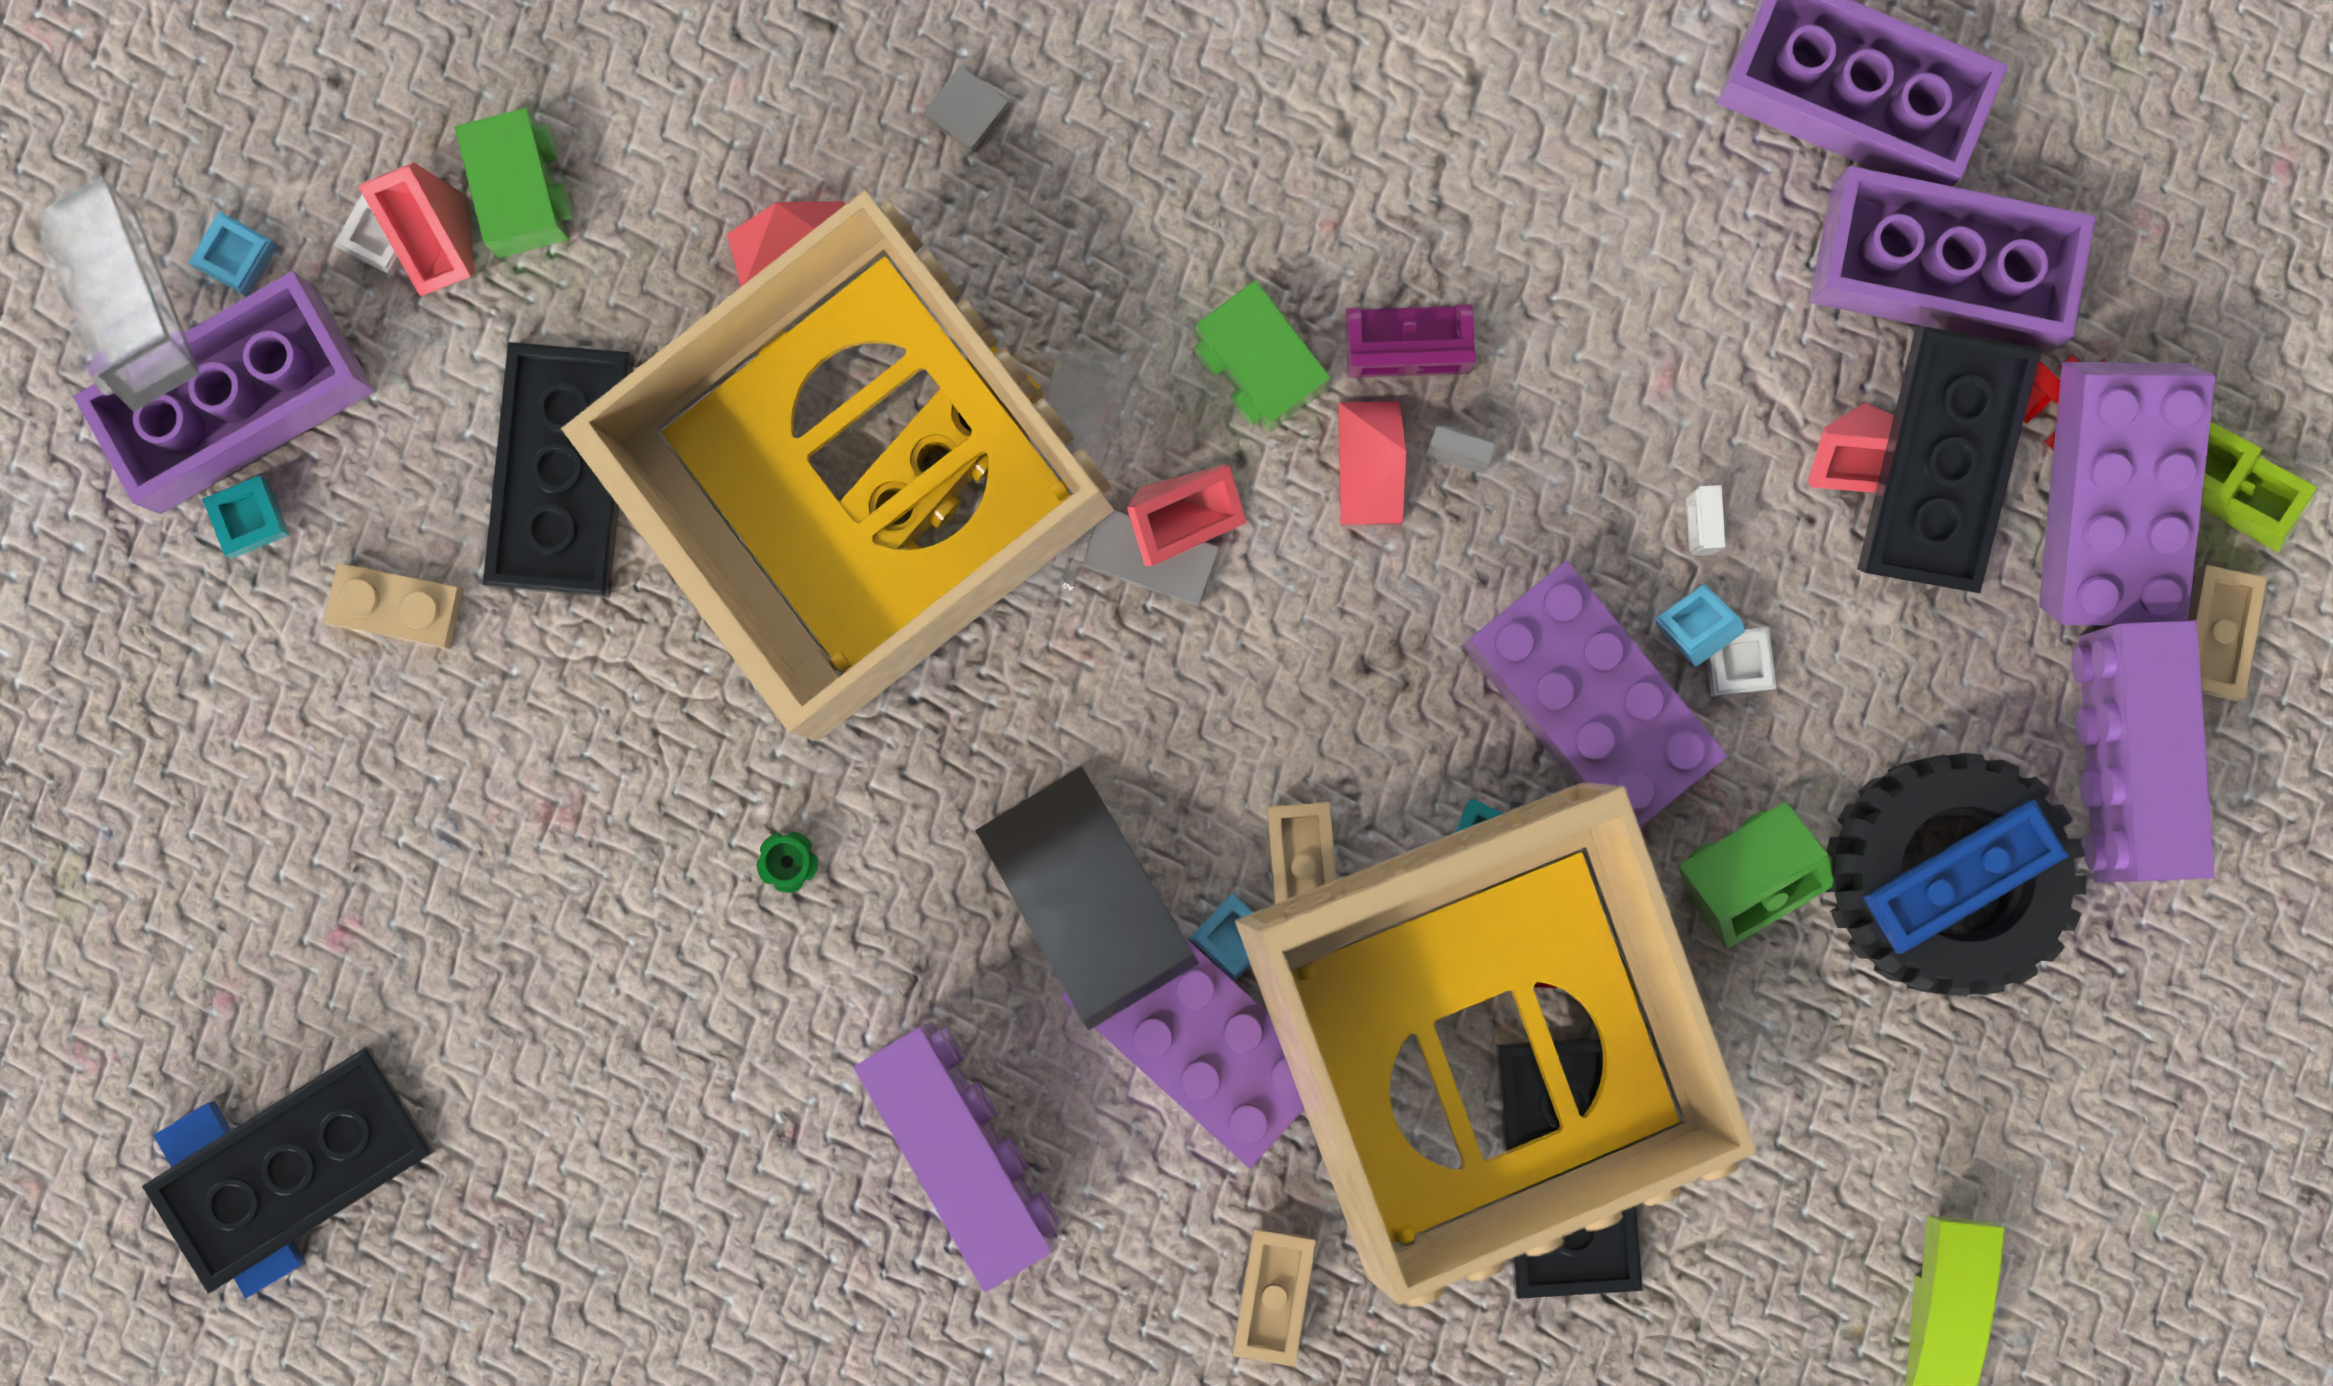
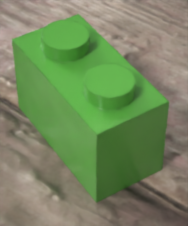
M522 108L454 126L483 243L498 258L570 240L565 220L573 218V209L564 183L555 184L550 162L559 160V155L553 133L548 124L540 125L527 108Z
M1256 280L1196 323L1195 337L1199 341L1193 347L1196 355L1214 377L1223 372L1236 389V392L1230 396L1231 400L1250 425L1253 426L1260 421L1270 433L1328 389L1330 376Z
M1786 801L1770 811H1761L1752 815L1743 823L1740 829L1716 843H1706L1698 847L1690 854L1687 860L1678 865L1687 897L1726 949L1731 948L1832 888L1833 884L1828 853Z

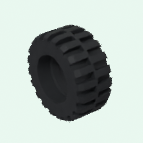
M1973 753L1943 754L1905 762L1888 769V774L1883 777L1871 779L1858 790L1860 794L1858 801L1854 804H1847L1837 819L1843 827L1838 837L1829 838L1826 851L1829 857H1834L1832 888L1826 892H1835L1838 905L1837 908L1830 910L1837 928H1847L1852 938L1847 943L1859 958L1872 961L1875 964L1874 971L1886 979L1902 982L1907 985V988L1926 993L1964 997L1971 994L1990 995L2005 991V985L2009 983L2023 984L2038 975L2036 965L2040 961L2053 962L2065 948L2063 943L2058 940L2061 932L2075 931L2082 913L2071 909L2073 896L2086 895L2087 876L2075 875L2074 859L2086 857L2081 838L2068 839L2064 826L2070 824L2073 819L2063 804L2050 805L2045 799L2049 795L2050 788L2037 777L2023 778L2019 776L2020 768L2015 764L2003 759L1988 761L1985 760L1983 754ZM2029 800H2035L2067 852L2068 857L2001 895L1993 914L1977 930L1958 935L1938 932L1902 954L1896 953L1863 897L1901 875L1904 852L1917 829L1925 822L1944 815L1966 817L1984 827Z

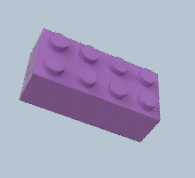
M1759 0L1715 103L1879 172L1953 187L1965 172L2008 65L1852 0Z
M1849 166L1831 186L1809 303L2042 349L2041 351L2051 352L2074 337L2096 216Z
M291 271L75 394L73 398L132 503L162 514L372 394L375 390L316 287L294 271Z
M2062 362L2039 607L2059 624L2117 625L2125 623L2188 621L2215 375L2190 363Z
M1567 560L1462 645L1464 650L1575 785L1585 782L1625 787L1639 828L1728 756Z
M2197 621L2117 624L2078 636L2079 646H2076L2073 650L2071 664L2073 677L2077 683H2081L2083 708H2080L2076 715V734L2079 743L2085 745L2087 770H2084L2080 777V795L2083 805L2090 810L2091 833L2086 834L2084 852L2087 867L2090 870H2094V883L2215 878Z
M1184 937L1200 964L1094 1028L1251 1169L1304 1110V1106L1269 1012ZM1064 992L1061 998L1075 1010L1066 992Z
M931 1021L856 1064L853 1068L983 1292L986 1293L1051 1254L1057 1240V1235L1055 1234L1058 1231L1057 1225L1061 1224L1044 1192L1041 1190L1033 1195L1022 1176L1025 1175L1024 1171L1029 1168L1011 1136H1008L1001 1141L990 1120L997 1113L984 1088L978 1081L969 1086L957 1064L965 1060L953 1035L947 1027L937 1031Z

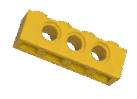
M995 346L990 349L993 354L999 351ZM967 357L966 361L970 364L973 370L977 373V375L984 382L987 388L991 391L994 397L998 400L1001 406L1005 409L1008 415L1012 418L1015 424L1019 427L1022 433L1025 434L1026 432L1022 428V426L1018 423L1015 417L1011 414V412L1004 405V403L1001 401L998 395L994 392L991 386L987 383L984 377L980 374L977 368ZM1026 374L1037 389L1028 397L1029 401L1034 404L1044 397L1042 388ZM941 388L840 500L839 503L854 522H861L889 498L922 474V462L930 452L935 450L950 452L972 434V431L962 426L963 417ZM981 454L913 507L912 514L906 522L900 525H890L874 536V543L893 549H920L921 547L915 542L932 524L937 529H940L957 512L962 501L956 496L972 478L981 483L988 477L987 454Z

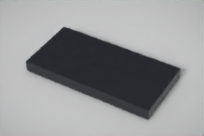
M1916 325L1857 570L1873 575L1981 593L2042 349Z
M508 342L483 576L484 586L488 588L610 598L619 505L561 428L633 372L634 356L630 352Z
M1082 766L975 830L1088 1031L1200 964Z
M1600 1038L1555 1040L1553 1044L1579 1115L1583 1116L1597 1094L1602 1077L1603 1051ZM1530 1042L1496 1044L1504 1152L1556 1131L1560 1125ZM1636 1205L1621 1211L1622 1219L1611 1226L1598 1230H1586L1583 1227L1562 1236L1563 1244L1550 1252L1535 1256H1529L1525 1252L1511 1258L1514 1296L1516 1299L1643 1291Z
M365 1047L142 1185V1188L206 1292L210 1294L435 1152L370 1047Z

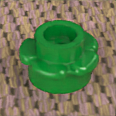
M789 832L787 835L775 833L766 838L760 847V859L756 863L757 872L762 881L766 884L775 885L776 890L779 892L792 893L800 890L806 880L809 881L814 878L818 869V857L811 851V841L798 832ZM785 856H791L793 859V865L789 868H785L782 865V859Z

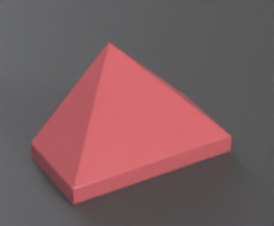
M415 162L372 178L358 186L420 296L469 278L475 273L468 196Z
M776 202L727 233L741 287L845 206V202Z
M1400 401L1338 402L1341 526L1402 524L1406 445Z
M1865 402L1824 427L1808 478L1810 487L1876 493L1894 415Z
M1220 465L1142 486L1127 506L1145 566H1154L1247 523L1230 465Z

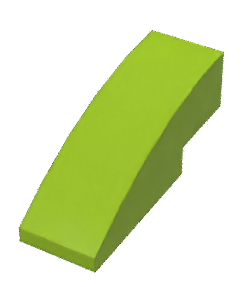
M2210 421L2201 508L2241 533L2279 553L2311 506L2318 487L2261 458L2263 448Z
M1927 1215L1922 1276L1915 1275L1905 1386H1978L1995 1310L2004 1227L1987 1221Z

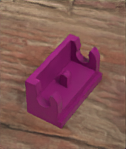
M1472 304L1451 307L1346 308L1347 378L1470 374L1476 363Z

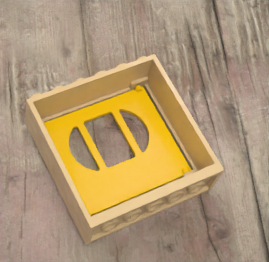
M866 190L853 198L561 428L787 731L814 741H819L1114 511L1113 507L1103 496L1113 487L1083 447L1073 454L1068 451L1065 446L1075 438L1044 397L1034 404L1029 401L1028 397L1037 389L1005 347L995 354L991 352L990 349L999 340L966 297L956 305L952 302L962 293L927 248L919 255H916L915 252L921 249L924 244L914 233L913 229L889 199L878 207ZM884 253H887L893 260V262L897 265V267L900 269V271L903 273V275L910 282V284L914 287L917 293L921 296L924 302L928 305L931 311L935 314L938 320L942 323L945 329L949 332L952 338L956 341L959 347L963 350L966 356L970 359L973 365L977 368L980 374L984 377L987 383L991 386L994 392L998 395V397L1008 408L1011 414L1015 417L1018 423L1022 426L1025 432L1029 435L1032 441L1036 444L1039 450L1043 453L1046 459L1050 462L1052 467L1056 470V472L1063 479V481L1059 480L1057 476L1053 473L1050 467L1046 464L1043 458L1039 455L1036 449L1025 437V435L1022 433L1019 427L1015 424L1012 418L1008 415L1005 409L1001 406L998 400L994 397L991 391L987 388L984 382L980 379L977 373L973 370L970 364L966 361L963 355L959 352L956 346L952 343L949 337L945 334V332L942 330L939 324L935 321L932 315L928 312V310L921 303V301L914 294V292L907 285V283L900 276V274L893 267V265L886 258V256L881 258L878 262H876L873 266L867 269L864 273H862L859 277L853 280L845 288L839 291L831 299L825 302L817 310L811 313L803 321L797 324L789 332H786V330H788L791 326L797 323L800 319H802L805 315L811 312L814 308H816L819 304L825 301L828 297H830L833 293L839 290L842 286H844L847 282L853 279L856 275H858L861 271L867 268L870 264H872L875 260L881 257ZM862 344H888L906 349V354L803 436L795 438L794 416L800 393L810 376L822 363L845 349ZM757 353H759L757 357H755L747 365H745L733 376H731L724 383H722L719 387L713 390L705 398L699 401L691 409L685 412L682 416L676 419L668 427L662 430L661 433L672 446V448L675 450V452L678 454V456L681 458V460L684 462V464L688 467V469L691 471V473L694 475V477L697 479V481L700 483V485L703 487V489L706 491V493L709 495V497L712 499V501L715 503L718 509L722 512V514L725 516V518L728 520V522L731 524V526L734 528V530L737 532V534L740 536V538L743 540V542L746 544V546L749 548L752 554L756 557V559L759 561V563L762 565V567L765 569V571L768 573V575L771 577V579L774 581V583L777 585V587L780 589V591L783 593V595L786 597L789 603L793 606V608L796 610V612L799 614V616L802 618V620L805 622V624L808 626V628L811 630V632L814 634V636L817 638V640L820 642V644L827 651L831 658L827 656V654L824 652V650L821 648V646L818 644V642L815 640V638L812 636V634L809 632L806 626L802 623V621L799 619V617L796 615V613L793 611V609L790 607V605L787 603V601L784 599V597L781 595V593L778 591V589L775 587L772 581L768 578V576L765 574V572L762 570V568L759 566V564L756 562V560L753 558V556L750 554V552L747 550V548L744 546V544L741 542V540L738 538L735 532L731 529V527L728 525V523L725 521V519L722 517V515L719 513V511L716 509V507L713 505V503L710 501V499L707 497V495L704 493V491L701 489L698 483L694 480V478L691 476V474L688 472V470L685 468V466L682 464V462L679 460V458L676 456V454L673 452V450L670 448V446L658 432L665 425L671 422L674 418H676L679 414L685 411L688 407H690L693 403L699 400L702 396H704L707 392L713 389L716 385H718L721 381L727 378L730 374H732L735 370L741 367L744 363H746ZM926 370L971 427L972 434L861 522H854L811 465L810 458L919 371ZM981 454H987L988 479L983 498L973 516L958 532L938 544L920 549H893L874 543V536L892 525ZM1068 487H1069L1070 490L1073 492V495H1072V496H1071V494L1067 491V490H1068Z
M1581 782L1235 920L1366 1276L1399 1306L1407 1303L1410 1307H1417L1431 1303L1445 1293L1443 1287L1464 1278H1467L1468 1281H1479L1494 1276L1504 1269L1503 1262L1525 1252L1529 1256L1550 1252L1563 1244L1562 1236L1583 1227L1586 1230H1598L1611 1226L1622 1219L1621 1211L1642 1202L1645 1205H1657L1667 1202L1681 1193L1679 1186L1700 1177L1702 1180L1708 1181L1728 1176L1739 1168L1738 1161L1757 1154L1624 786ZM1582 848L1585 851L1626 967L1622 964L1583 853L1575 852ZM1537 982L1551 984L1573 996L1589 1013L1598 1030L1603 1051L1602 1077L1597 1094L1583 1116L1579 1115L1534 992V985ZM1511 991L1560 1125L1556 1131L1484 1160L1437 1035L1435 1022L1440 1018L1496 995ZM1638 1000L1642 1008L1644 1017L1646 1019L1648 1028L1650 1030L1657 1053L1659 1055L1661 1064L1663 1066L1665 1075L1667 1077L1669 1086L1671 1088L1673 1097L1675 1099L1677 1108L1679 1110L1682 1119L1681 1122L1679 1121L1677 1112L1675 1110L1673 1101L1671 1099L1669 1090L1667 1088L1665 1079L1663 1077L1661 1068L1655 1055L1652 1043L1650 1041L1648 1032L1646 1030L1644 1021L1638 1008ZM1410 1034H1414L1456 1145L1461 1159L1459 1168L1439 1165L1419 1154L1405 1139L1394 1118L1390 1100L1391 1074L1396 1057Z

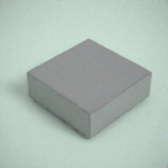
M959 65L923 111L925 119L973 154L1009 109L1010 105L1006 98L962 65Z
M1440 424L1439 426L1436 425L1431 434L1425 456L1484 474L1491 463L1496 443H1493L1494 440Z

